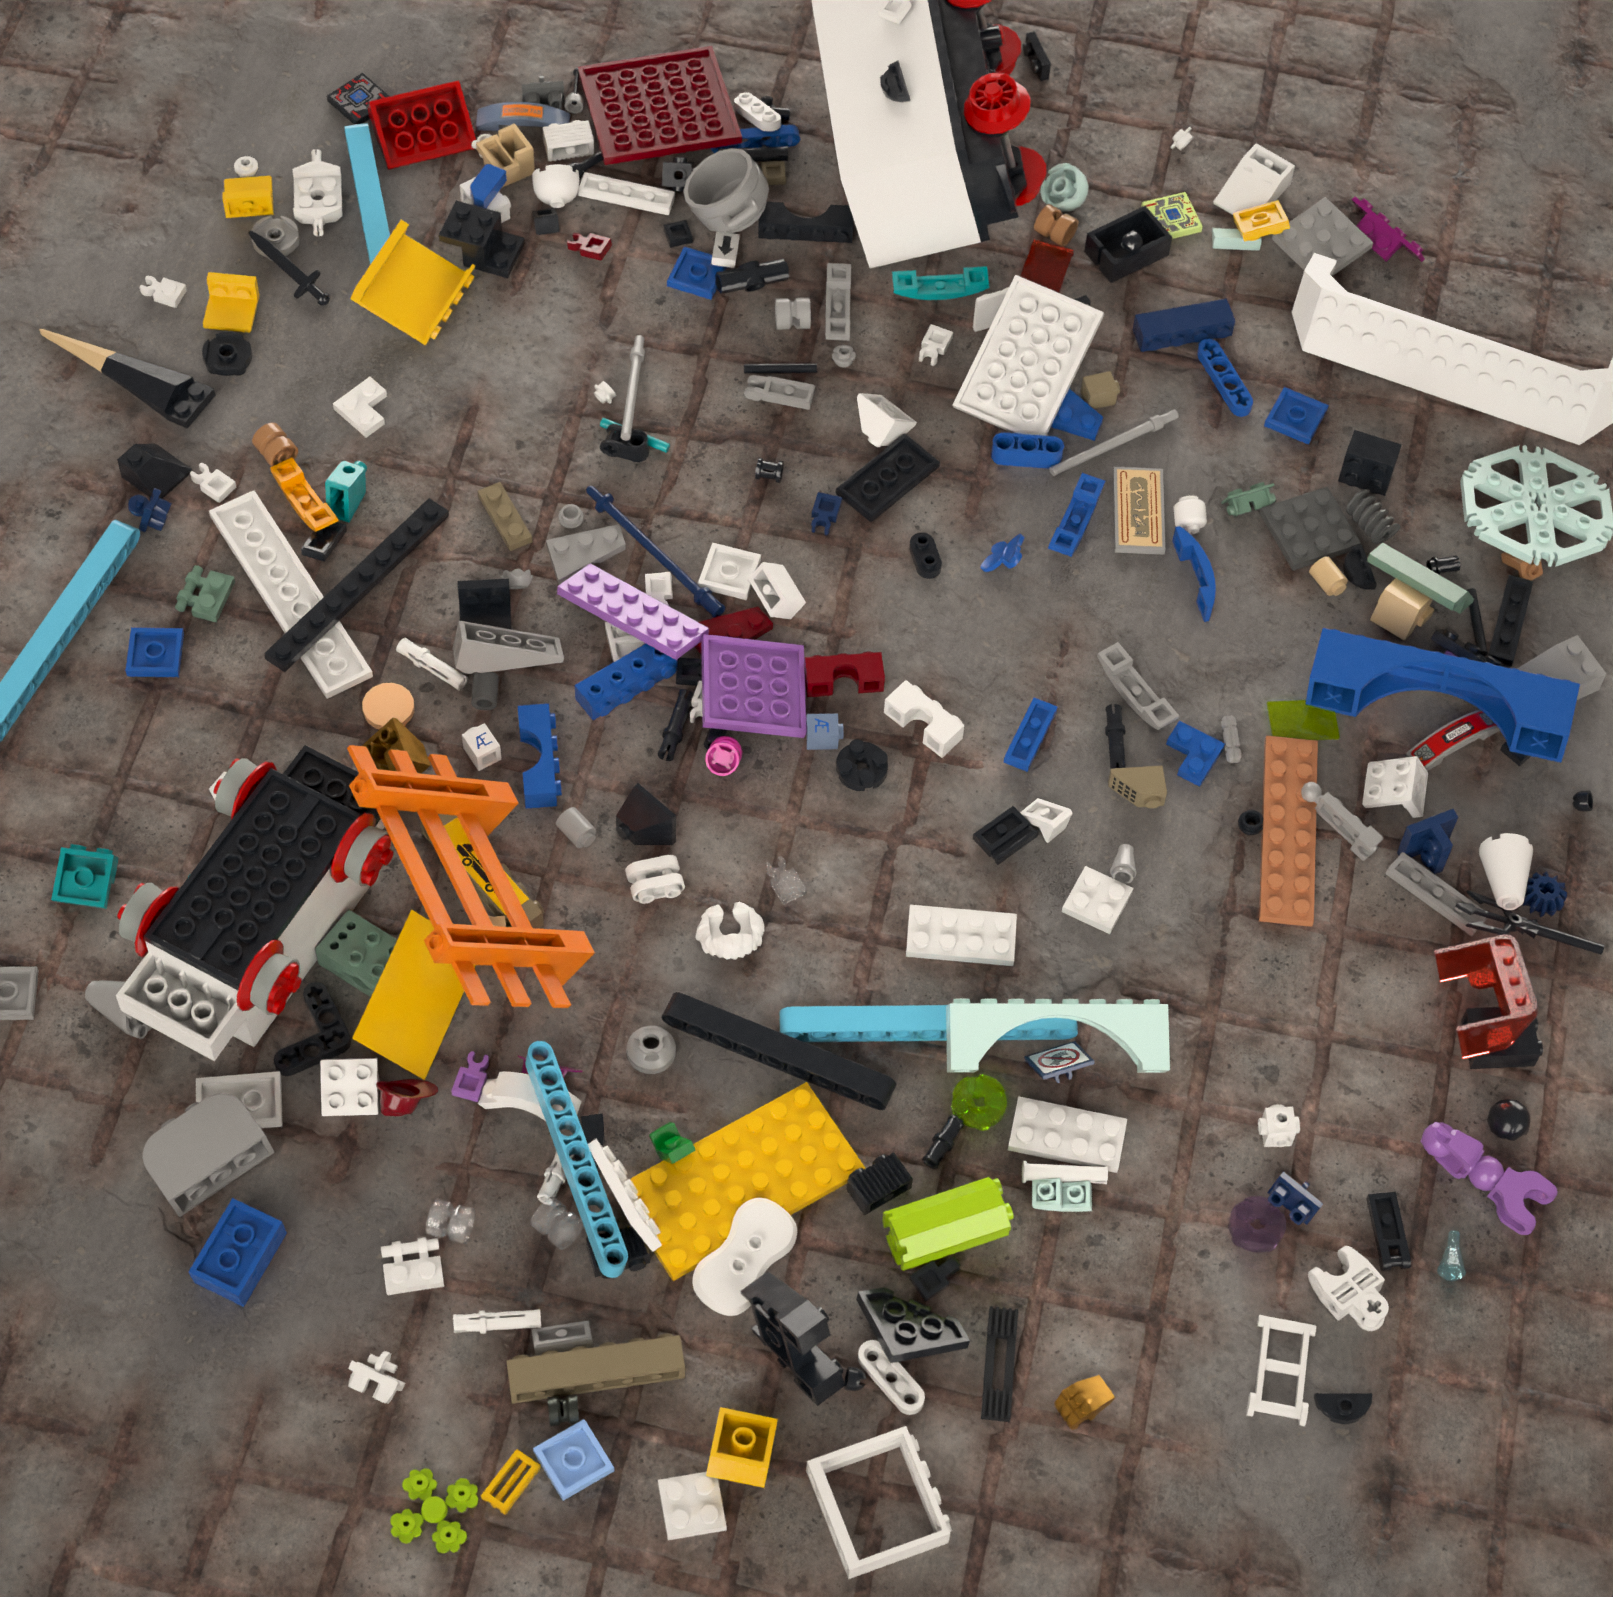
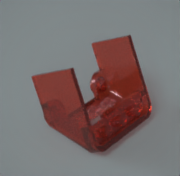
M1504 934L1434 950L1440 982L1467 976L1469 984L1475 989L1493 987L1502 1017L1456 1027L1462 1059L1509 1048L1538 1015L1537 1001L1517 939L1511 935Z

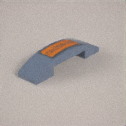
M498 103L478 109L476 130L498 131L500 125L512 124L547 127L554 123L559 125L570 123V113L537 103Z

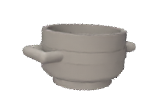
M730 148L718 151L705 158L694 168L686 180L683 192L685 201L690 206L693 214L710 231L735 233L750 227L760 218L765 210L769 186L763 171L749 154L742 149Z

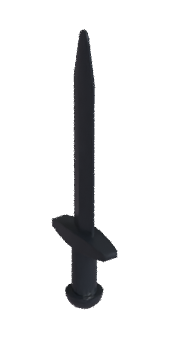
M253 231L248 232L257 247L299 284L294 293L296 299L308 291L318 300L317 303L324 306L329 303V294L323 293L314 284L321 274L319 270L314 271L309 276L305 275L266 238Z

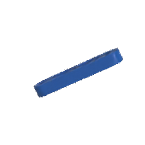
M781 125L775 131H763L759 128L740 129L742 139H749L748 141L711 148V151L716 153L718 148L762 147V145H767V147L796 146L800 142L799 130L795 125ZM767 136H770V137H771V138L768 139V140H761V138H763V137H767Z
M1213 339L1202 340L1199 343L1197 356L1230 411L1240 417L1249 415L1253 405L1252 396L1221 346ZM1216 365H1221L1226 370L1224 372H1218L1214 370L1213 367ZM1233 383L1237 388L1229 390L1224 384Z

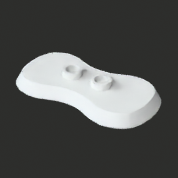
M753 1198L742 1204L735 1213L730 1233L725 1242L717 1250L703 1258L694 1271L692 1284L699 1299L709 1308L722 1315L734 1316L746 1311L751 1304L740 1291L761 1277L774 1262L784 1257L795 1244L797 1227L791 1215L777 1203L765 1198Z

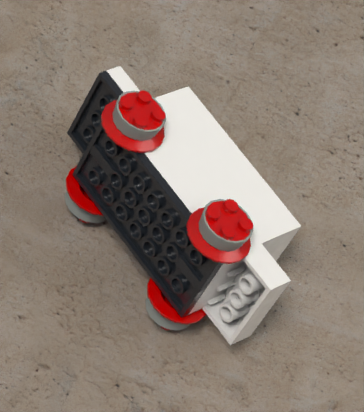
M306 745L303 746L283 774L277 771L276 766L272 762H264L256 766L248 759L236 758L231 763L224 778L219 779L214 787V793L216 794L215 808L218 812L231 816V821L180 888L177 886L169 887L162 891L153 883H140L129 902L124 904L118 912L117 918L120 920L119 934L122 938L134 941L135 952L140 957H144L116 994L122 1012L213 1061L216 1060L232 1036L255 1047L276 1016L283 1011L291 995L299 989L302 980L317 961L315 948L348 909L354 910L369 887L376 882L382 867L388 865L393 857L394 851L391 850V838L388 832L383 830L385 826L376 808L359 807L349 787V784L357 777L359 772Z

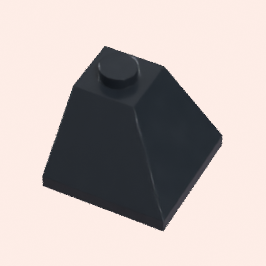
M156 443L134 444L117 459L121 477L150 498L154 488L161 490L159 498L163 499L189 476L192 471L190 467Z
M637 783L616 815V831L624 840L628 839L634 845H673L676 843V815Z

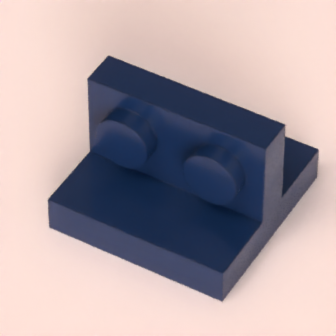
M1454 809L1407 826L1397 854L1400 856L1404 852L1409 857L1421 854L1423 864L1429 867L1434 875L1443 872L1453 847L1449 839L1458 819Z

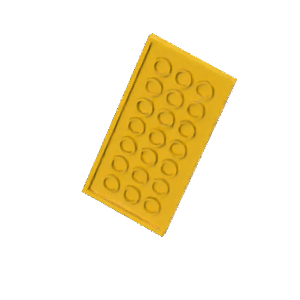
M805 1082L694 1143L693 1145L696 1150L679 1161L671 1164L663 1160L632 1177L630 1180L638 1191V1198H641L650 1212L648 1213L649 1218L654 1220L661 1232L657 1237L662 1246L654 1250V1253L672 1281H675L696 1269L703 1258L717 1250L725 1242L730 1233L735 1213L748 1200L753 1198L771 1200L792 1215L846 1185L849 1175L856 1169L863 1168L864 1170L866 1168L809 1084Z

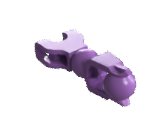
M1434 1122L1423 1132L1421 1139L1423 1148L1428 1154L1434 1156L1435 1160L1453 1177L1460 1179L1468 1175L1470 1182L1475 1188L1482 1191H1490L1487 1197L1495 1203L1497 1215L1503 1224L1521 1235L1532 1233L1536 1220L1525 1208L1523 1199L1530 1198L1540 1204L1552 1202L1557 1196V1188L1549 1180L1535 1171L1516 1172L1508 1167L1504 1172L1502 1164L1496 1158L1482 1156L1484 1150L1481 1142L1459 1130L1453 1129L1450 1125L1443 1122Z

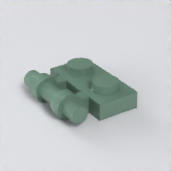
M196 565L185 578L186 584L176 597L175 609L184 612L186 607L190 606L193 607L191 610L192 616L217 623L235 584L234 576L211 570L207 578L201 577L203 568ZM195 588L201 589L198 596L192 595Z

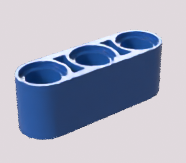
M999 433L993 438L991 459L999 465L1049 469L1062 462L1064 442L1055 436Z

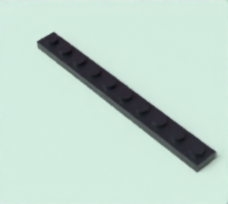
M428 498L265 652V659L283 672H286L448 518L449 510Z

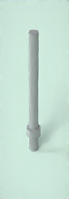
M641 335L635 337L634 347L630 352V360L632 362L621 430V438L623 440L631 438L640 368L645 357V350L643 348L645 339Z
M1173 409L1163 415L1150 417L1146 423L1050 467V473L1052 476H1056L1149 431L1155 432L1162 429L1164 424L1179 417L1178 412Z

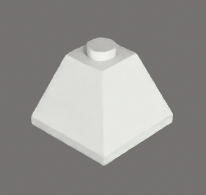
M859 393L857 396L862 432L869 437L868 441L877 447L891 445L904 433L909 432L917 423L882 395Z

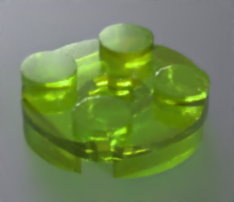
M978 1075V1077L969 1078L970 1076L965 1077L958 1082L953 1090L952 1113L959 1117L964 1125L980 1131H986L991 1126L996 1125L1006 1112L1007 1099L1005 1090L999 1081L988 1075ZM983 1097L984 1106L978 1107L974 1105L973 1098L979 1099Z

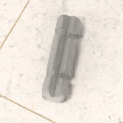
M1232 715L1224 716L1221 725L1224 731L1225 750L1227 751L1226 759L1230 764L1239 763L1242 756L1239 749L1238 730L1235 727L1237 725L1236 718Z

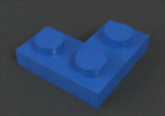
M1179 721L1168 737L1166 745L1187 755L1178 769L1177 775L1200 787L1224 750L1225 743Z

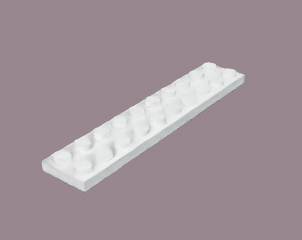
M253 490L209 510V514L280 627L286 633L323 598V595ZM340 621L301 657L327 699L373 677L372 670Z

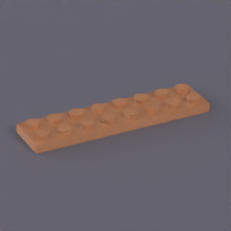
M1266 736L1259 901L1260 922L1310 927L1314 923L1316 803L1304 800L1301 796V789L1305 783H1317L1318 741L1276 736Z

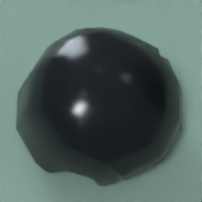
M1501 1100L1495 1103L1489 1110L1487 1118L1489 1128L1493 1134L1501 1139L1515 1141L1519 1137L1527 1135L1530 1128V1114L1526 1106L1518 1100Z

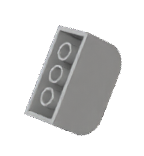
M216 1094L207 1097L200 1103L195 1102L186 1108L185 1113L176 1119L172 1118L163 1123L161 1129L155 1132L146 1142L143 1150V1162L147 1171L180 1218L275 1152L264 1132L238 1098L228 1094Z

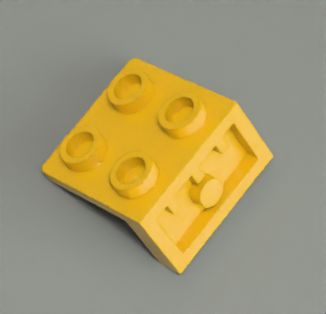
M271 176L229 178L224 180L225 192H222L226 218L274 215Z
M208 272L209 299L203 320V328L250 333L260 296L257 278L255 276Z

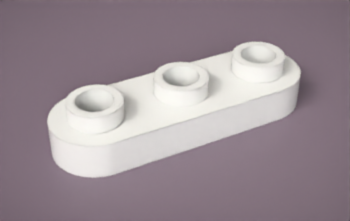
M742 93L735 98V111L760 130L775 131L781 127V116L751 93Z
M869 1340L864 1342L858 1352L860 1366L899 1411L907 1415L918 1413L923 1408L925 1400L922 1388L899 1362H889L879 1341ZM869 1355H875L877 1357V1360L870 1361L867 1357ZM893 1376L896 1381L890 1383L886 1380V1377ZM910 1397L913 1398L915 1402L913 1404H907L904 1400Z

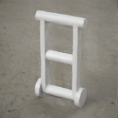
M1259 1315L1257 1326L1263 1327L1256 1389L1255 1393L1250 1392L1246 1415L1253 1417L1254 1411L1298 1419V1425L1305 1426L1308 1415V1403L1302 1401L1309 1336H1315L1316 1325ZM1269 1329L1302 1334L1299 1364L1266 1358ZM1265 1370L1298 1376L1295 1407L1261 1400Z

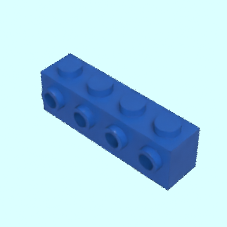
M644 644L576 684L575 699L592 720L600 716H606L618 705L628 703L635 695L642 691H648L657 682L673 676L677 671L678 659L675 660L652 646Z

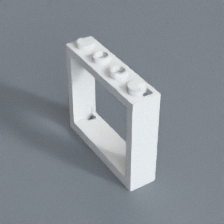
M906 1426L807 1461L806 1472L848 1579L949 1542L950 1532H952L949 1524L950 1519L947 1514L942 1515L939 1507L941 1504L939 1492L936 1487L931 1488L928 1481L930 1471L925 1460L920 1461L917 1451H919L917 1439L915 1440L913 1435L909 1434ZM900 1447L934 1533L858 1560L825 1473Z

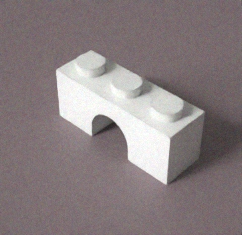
M907 680L885 699L884 713L904 728L913 720H923L928 723V726L924 729L923 744L941 758L963 739L964 724L957 716L949 714L939 702L931 700L918 686L910 684Z

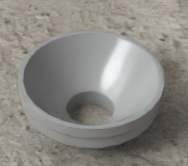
M641 1027L632 1033L627 1042V1059L639 1072L646 1074L660 1073L669 1068L676 1057L675 1041L672 1035L662 1027ZM648 1037H654L659 1041V1045L655 1049H647L644 1047L643 1041Z

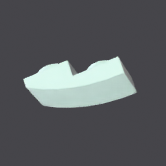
M1060 1178L1032 1180V1206L1035 1209L1050 1211H1092L1091 1182L1062 1183Z

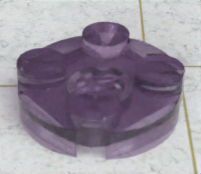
M1250 1196L1238 1205L1236 1204L1232 1209L1228 1227L1232 1241L1236 1246L1255 1253L1271 1252L1284 1236L1286 1219L1283 1212L1281 1213L1278 1208L1272 1205L1268 1198ZM1255 1219H1259L1260 1224L1265 1225V1228L1256 1230L1250 1223H1253Z

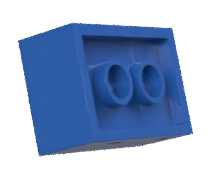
M232 1198L189 1270L193 1282L244 1307L287 1234L282 1221Z

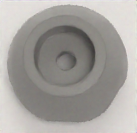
M515 569L512 572L504 570L501 579H509L510 589L527 588L533 578L530 570L524 572L521 569Z

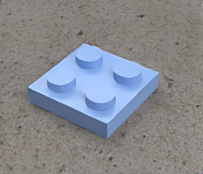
M585 1419L533 1448L534 1454L563 1501L614 1472L612 1463Z

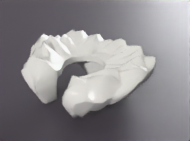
M736 902L732 912L733 917L740 924L741 930L738 934L723 935L719 927L722 923L724 912L720 905H715L706 909L705 913L702 914V920L697 927L695 938L697 941H700L702 949L706 954L710 953L712 956L716 955L726 960L730 958L736 960L738 957L743 958L745 954L749 955L752 950H757V946H761L765 927L763 919L753 908L742 902Z

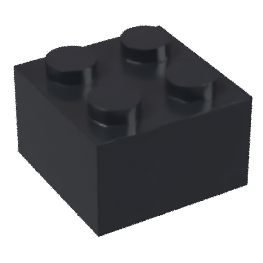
M1354 430L1338 482L1364 490L1368 489L1373 494L1385 496L1402 444Z

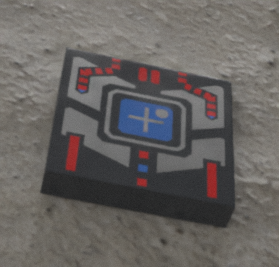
M362 72L328 94L327 101L356 125L363 124L370 119L367 109L369 101L390 96Z

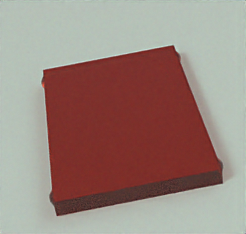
M1033 240L1020 277L1060 293L1070 261L1074 256V250Z

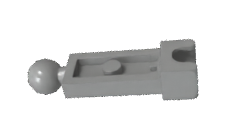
M1305 783L1301 789L1303 799L1317 804L1315 807L1316 812L1352 845L1350 848L1352 852L1363 861L1369 858L1378 849L1377 845L1383 840L1382 835L1371 825L1368 828L1363 825L1357 816L1350 813L1343 806L1342 802L1333 797L1329 792L1322 795L1321 787L1317 783Z

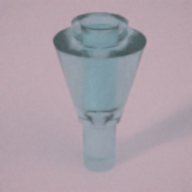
M1455 1230L1449 1232L1448 1246L1437 1269L1438 1274L1448 1281H1457L1466 1275L1459 1247L1460 1233Z

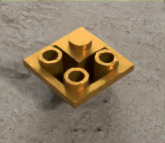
M397 718L390 719L362 745L367 747L377 769L396 771L388 754L391 749L407 751L419 774H422L431 766L423 743Z

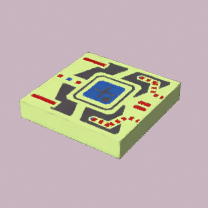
M1186 192L1142 202L1141 207L1146 205L1171 234L1172 239L1202 232L1203 226Z

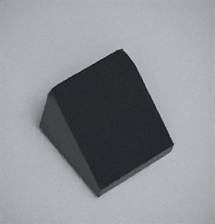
M555 208L534 210L532 212L537 235L559 232V221Z

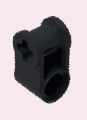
M610 424L606 431L607 436L600 444V450L604 454L633 462H643L648 458V437L644 431L632 429L631 438L623 440L621 438L622 426Z

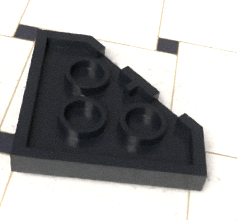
M885 1287L860 1291L857 1294L856 1301L890 1363L967 1349L970 1339L960 1321L952 1316L947 1315L944 1318L932 1313L931 1307L913 1299H910L909 1302L893 1296L894 1291Z

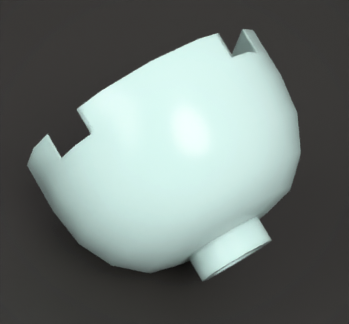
M1069 163L1058 164L1048 171L1050 175L1041 185L1040 193L1042 200L1047 205L1051 204L1062 212L1074 211L1079 208L1088 195L1089 187L1086 176L1077 167Z

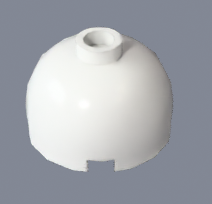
M561 164L547 165L545 171L539 172L538 168L532 173L534 193L538 199L553 208L563 207L572 201L579 191V171L576 169V172H573L571 166Z

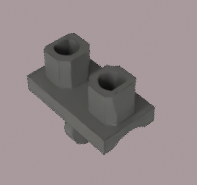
M539 75V82L521 84L523 102L549 103V106L561 109L562 102H564L563 81L544 82V76Z

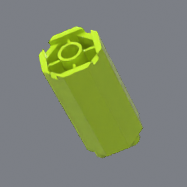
M987 1177L883 1212V1227L890 1228L889 1235H886L887 1243L896 1264L901 1265V1270L904 1271L1008 1236L1009 1231H1011L1009 1220L1014 1219L1010 1204L1004 1203L1001 1196L1003 1189L999 1179L991 1180Z

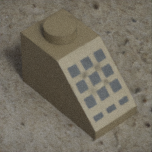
M1162 765L1110 769L1108 787L1137 807L1147 808L1164 806L1167 789Z

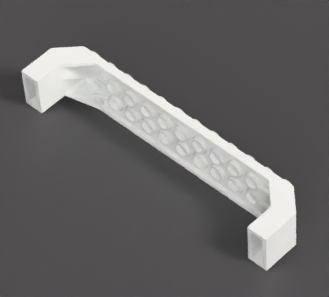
M1314 253L1308 263L1292 309L1302 351L1577 445L1584 443L1613 423V357L1609 368L1580 371L1349 293L1332 277L1337 260Z

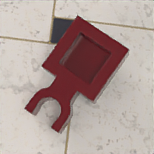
M573 233L574 242L567 241L568 250L580 251L581 256L602 261L612 247L611 238L591 233L587 238L579 233Z

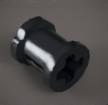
M759 457L756 465L755 479L767 478L780 483L783 475L784 461L776 463L764 461L763 458Z

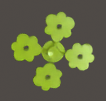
M425 1468L420 1472L416 1469L410 1471V1477L404 1479L402 1487L406 1492H409L408 1495L411 1500H416L419 1497L420 1500L424 1501L421 1507V1515L418 1513L413 1514L410 1509L403 1510L402 1514H394L390 1519L393 1526L391 1535L399 1537V1540L404 1544L410 1543L414 1537H419L422 1534L420 1527L423 1524L424 1518L429 1523H438L437 1531L432 1534V1540L436 1542L437 1551L439 1553H447L449 1550L457 1552L460 1549V1544L466 1541L467 1534L464 1530L460 1529L459 1522L454 1521L450 1524L448 1521L442 1520L447 1515L448 1507L456 1508L459 1512H465L467 1507L474 1508L477 1506V1486L474 1484L470 1485L466 1478H460L456 1481L455 1485L451 1484L447 1487L449 1495H447L444 1501L440 1497L432 1496V1490L436 1489L437 1482L433 1479V1473L430 1469Z

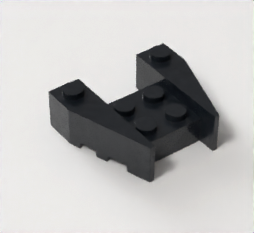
M768 1271L740 1291L750 1302L757 1324L752 1327V1331L764 1346H768L779 1357L777 1361L783 1369L788 1366L793 1371L794 1382L817 1406L845 1386L842 1378L844 1371L840 1363L834 1358L830 1360L816 1346L831 1335L827 1323L829 1322V1317L821 1307L816 1308L809 1300Z

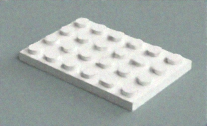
M1015 275L953 403V407L1011 433L1046 436L1104 317V312Z

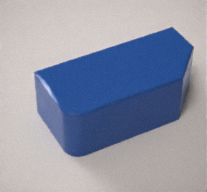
M486 164L470 185V196L475 206L482 208L489 206L507 181L505 170L491 164Z

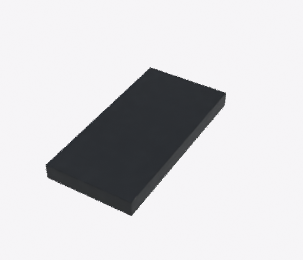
M904 433L836 488L835 494L842 497L846 503L869 522H872L938 469L940 461Z

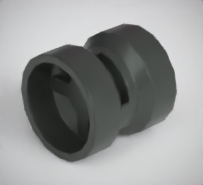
M577 1394L568 1395L563 1399H559L557 1396L548 1397L550 1426H559L561 1422H568L569 1424L579 1422ZM560 1404H563V1417H561Z

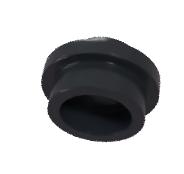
M1247 810L1239 816L1238 827L1247 835H1257L1263 830V817L1256 810Z

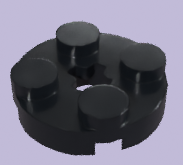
M220 332L215 334L216 338L210 342L208 339L204 343L202 348L203 361L208 372L211 374L239 376L246 372V368L251 363V345L237 332ZM226 351H231L232 355L223 356L221 354H225Z
M859 739L851 741L849 745L839 752L836 759V771L839 775V780L844 786L855 791H865V788L873 787L874 789L879 787L886 779L888 773V756L886 752L869 742H863ZM857 763H866V766L869 768L858 770Z

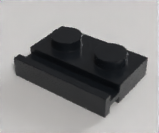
M1012 806L973 834V840L999 865L1038 836V831L1034 830L1030 826V822Z

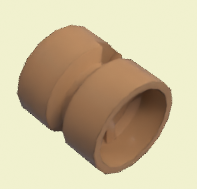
M1048 204L1038 215L1034 230L1044 237L1050 236L1051 241L1061 247H1065L1075 235L1079 222L1068 214L1062 215L1060 209Z
M277 423L265 424L253 436V445L264 455L265 460L271 467L291 457L295 460L298 455L297 446L291 439L287 438L286 433Z

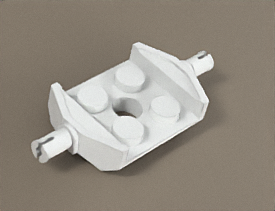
M314 149L311 151L312 162L293 169V211L297 221L302 224H313V234L318 236L319 230V235L322 236L325 223L336 222L342 217L340 166L321 161V151L317 149L316 155ZM315 196L323 197L321 200H314L313 198Z

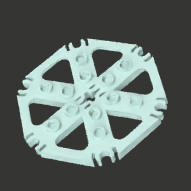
M1524 445L1521 452L1519 446L1474 460L1469 464L1468 470H1465L1460 483L1464 521H1468L1467 526H1477L1474 535L1479 536L1478 539L1529 564L1533 560L1535 565H1539L1540 559H1545L1549 567L1555 561L1556 567L1602 551L1606 547L1608 540L1610 541L1613 536V512L1609 489L1605 490L1607 485H1597L1599 476L1594 475L1595 472L1545 448L1541 452V449L1536 447L1534 453H1530L1527 450V446ZM1514 459L1519 465L1521 483L1492 470L1491 465ZM1546 464H1557L1558 467L1570 473H1575L1577 478L1549 487ZM1474 489L1504 503L1487 509L1479 508L1475 503ZM1591 500H1597L1600 502L1602 519H1593L1571 507ZM1526 523L1528 544H1521L1502 535L1500 531ZM1554 527L1584 542L1568 548H1561L1556 544Z

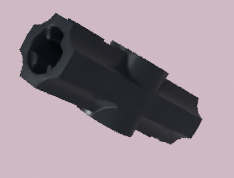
M784 259L764 263L750 261L740 265L739 268L716 272L715 284L720 294L743 289L747 292H752L763 288L767 284L788 280L789 268Z

